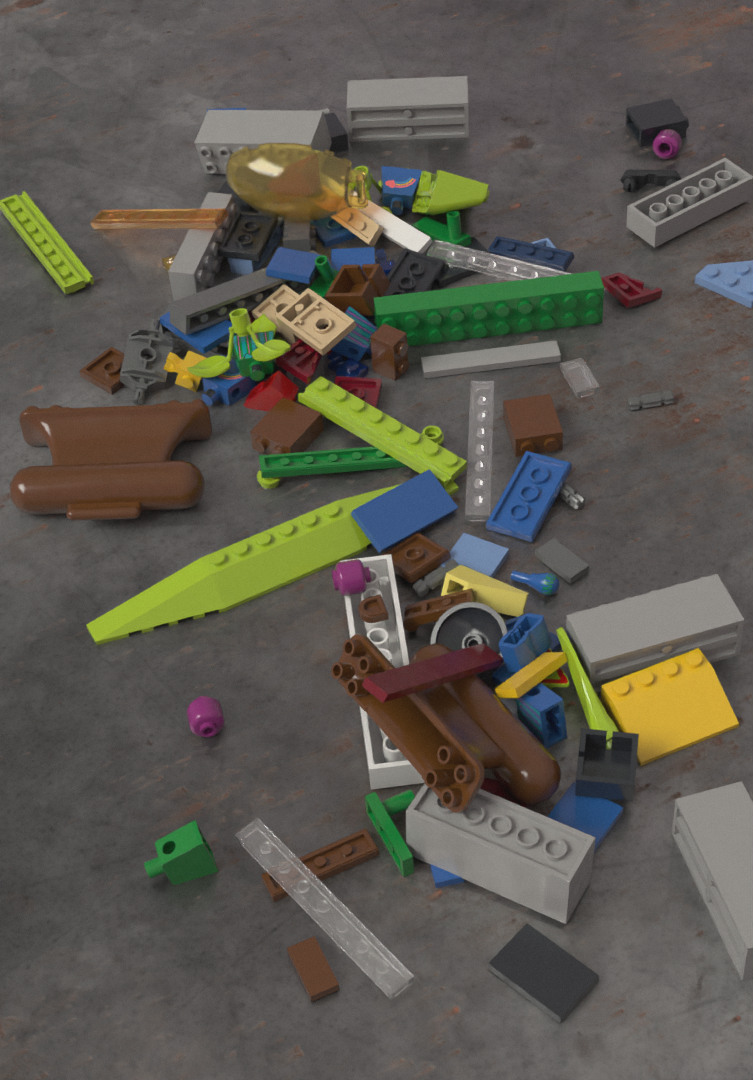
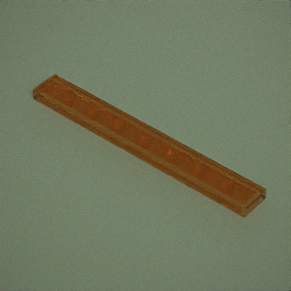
M224 208L100 210L90 224L93 229H218L229 214Z

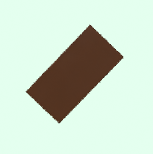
M315 936L287 947V953L311 1002L340 990L339 983Z

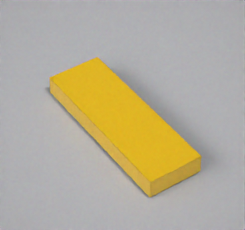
M544 652L495 688L497 697L520 698L568 661L565 652Z

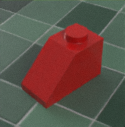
M278 370L250 390L244 406L249 409L269 412L282 397L296 402L297 398L295 396L299 387Z

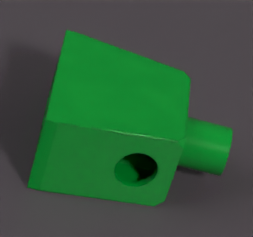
M196 820L157 840L155 847L158 857L144 862L150 879L166 873L174 885L219 871L212 849Z

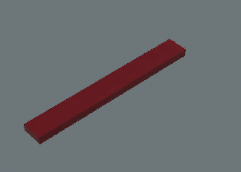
M482 643L367 676L362 686L384 703L499 667L503 657Z

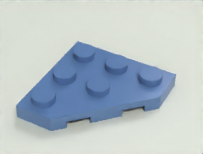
M753 260L709 264L695 276L694 283L749 308L753 307Z

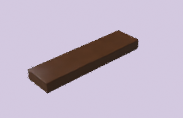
M367 828L263 873L261 878L273 902H276L379 856V848Z

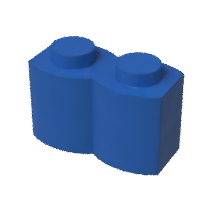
M533 613L523 615L515 623L514 629L507 632L501 638L499 648L507 671L517 673L550 648L552 640L544 616Z

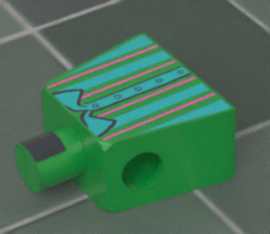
M274 331L255 333L261 344L269 340H275ZM250 334L244 337L236 335L233 340L232 355L242 377L251 376L252 380L260 381L264 378V374L274 372L275 359L269 361L253 359L252 352L258 347Z

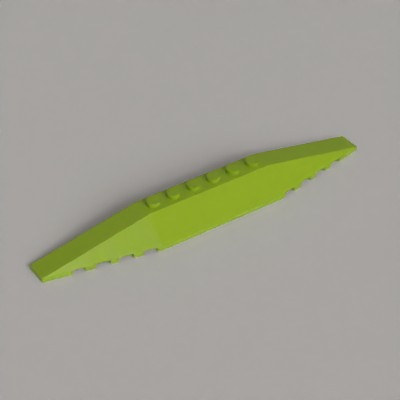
M449 481L444 489L451 496L459 490V487L454 481ZM399 485L334 501L201 557L86 624L87 629L95 643L99 645L129 637L131 632L142 630V633L154 630V626L169 623V626L178 624V620L193 616V619L205 617L207 612L219 610V613L225 612L339 563L341 560H346L367 550V545L371 541L351 516V512Z

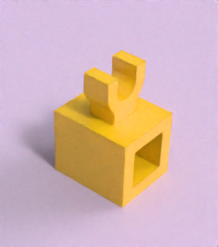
M188 350L184 360H182L176 354L170 352L163 370L177 372L175 384L196 392L203 377L190 373L187 367L195 366L206 359V357Z

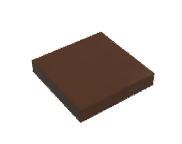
M110 347L79 370L80 376L113 395L125 385L120 382V372L125 354Z
M419 532L382 554H391L394 573L410 583L418 580L451 558L449 550Z

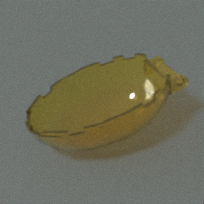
M298 143L259 144L258 148L249 149V147H244L230 155L226 164L225 171L228 185L240 200L261 214L292 221H315L336 215L346 208L365 209L368 206V199L365 194L366 173L361 170H351L352 162L346 158L343 160L334 156V152L326 149L322 152L312 150V146ZM352 183H356L357 196L353 195Z

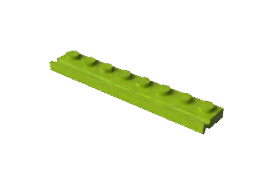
M25 191L20 196L15 194L0 200V210L65 294L84 288L85 284L89 282L94 284L93 276Z
M322 376L306 387L304 393L298 394L299 402L321 412L324 417L421 474L430 469L443 488H446L449 481L452 482L467 469L466 460Z

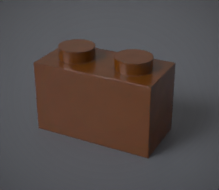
M383 324L370 336L373 372L396 381L409 368L407 333Z

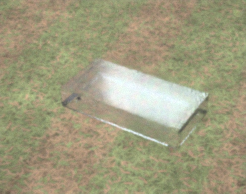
M583 358L560 363V370L577 398L600 393V386Z

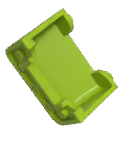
M437 170V175L422 171L412 205V212L436 215L481 206L483 202L486 203L490 191L487 189L489 184L442 170Z

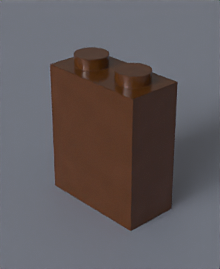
M550 394L503 401V419L515 457L524 456L526 451L538 454L563 450V430Z
M282 397L250 431L252 448L267 455L304 452L323 431L322 413Z

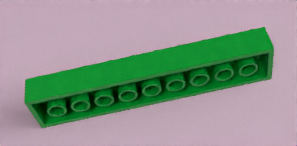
M599 271L375 297V324L377 330L383 324L407 333L408 346L603 323L604 286Z

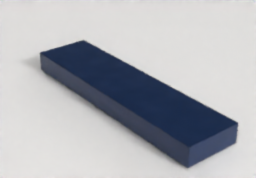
M497 236L488 248V251L496 258L563 273L566 272L574 259V253L500 236Z

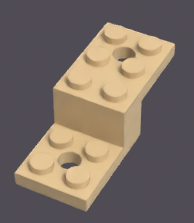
M285 284L252 311L255 319H258L264 313L270 321L275 323L277 327L275 333L292 345L301 339L322 355H325L356 327V323L352 318L311 289L307 288L299 295Z

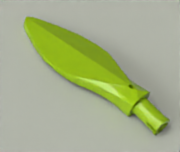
M560 627L556 629V633L562 650L566 654L567 664L589 728L607 731L606 749L611 750L613 731H619L613 720L608 716L590 683L566 632Z

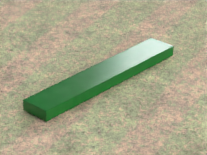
M377 447L259 456L262 478L406 467L405 464Z

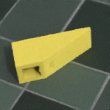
M459 565L446 573L441 596L472 588L475 602L485 604L501 614L516 617L524 614L529 593L463 565Z

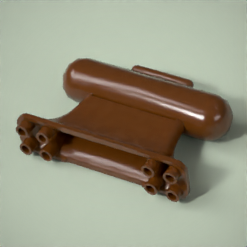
M195 399L187 403L171 400L168 403L155 405L70 408L59 405H52L50 408L29 406L20 414L19 422L25 442L33 447H49L52 456V465L29 466L20 469L14 475L10 483V499L22 513L30 515L67 514V518L72 521L135 519L140 516L141 511L185 510L195 506L203 496L205 481L200 469L193 463L183 460L170 461L173 451L181 442L203 441L212 435L210 411L203 400Z
M355 634L351 639L344 642L343 653L339 661L332 665V677L338 679L347 694L367 712L419 772L426 786L435 792L441 799L442 804L455 813H462L469 808L485 778L484 769H489L515 799L525 804L536 805L547 801L558 790L562 773L555 757L476 674L382 703L367 691L362 684L367 676L395 669V667L365 635ZM440 643L430 644L420 648L411 658L410 664L454 652V650Z

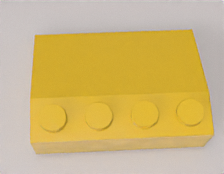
M699 648L601 686V703L618 731L639 734L637 761L640 766L739 727V722L712 665Z

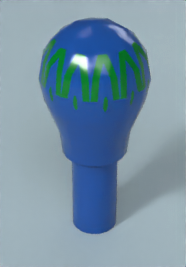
M514 570L511 574L512 581L528 584L529 587L534 588L545 596L555 594L560 586L559 579L552 573L527 574Z

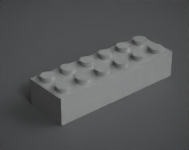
M723 158L628 205L626 227L655 248L751 199L753 176L727 158Z
M207 193L168 271L173 301L207 290L213 285L214 276L219 272L222 260L226 258L218 256L217 249L236 215L237 207L233 202L232 194Z

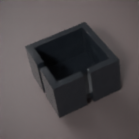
M581 728L575 795L633 801L639 734L613 731L611 750H607V731Z

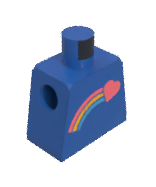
M382 166V202L384 206L390 207L392 214L400 215L403 212V208H412L421 170Z
M231 360L228 362L231 366L230 369L223 374L215 377H203L204 393L202 394V400L207 405H212L217 400L226 405H233L248 395L250 390L257 386V381L252 380L251 376L242 377L235 361Z

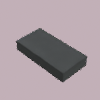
M555 538L535 550V556L569 584H572L589 572V565Z

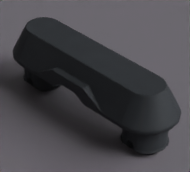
M630 169L624 172L620 180L623 183V189L627 192L628 189H631L632 192L636 190V185L655 184L667 187L681 180V177L675 170Z

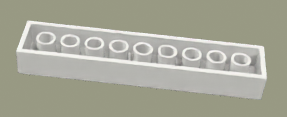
M390 554L357 558L361 560L364 567H369L371 582L366 583L367 588L364 593L344 596L350 639L355 634L365 635L395 668L409 665L392 556ZM381 594L389 619L377 623H366L361 620L358 608L360 602L368 597ZM360 707L371 790L425 783L419 772L367 712Z

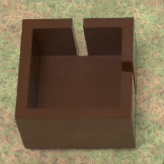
M359 264L342 265L325 298L343 313L350 306L362 316L373 315L375 312L374 298L383 297L390 282L380 264H363L362 267Z

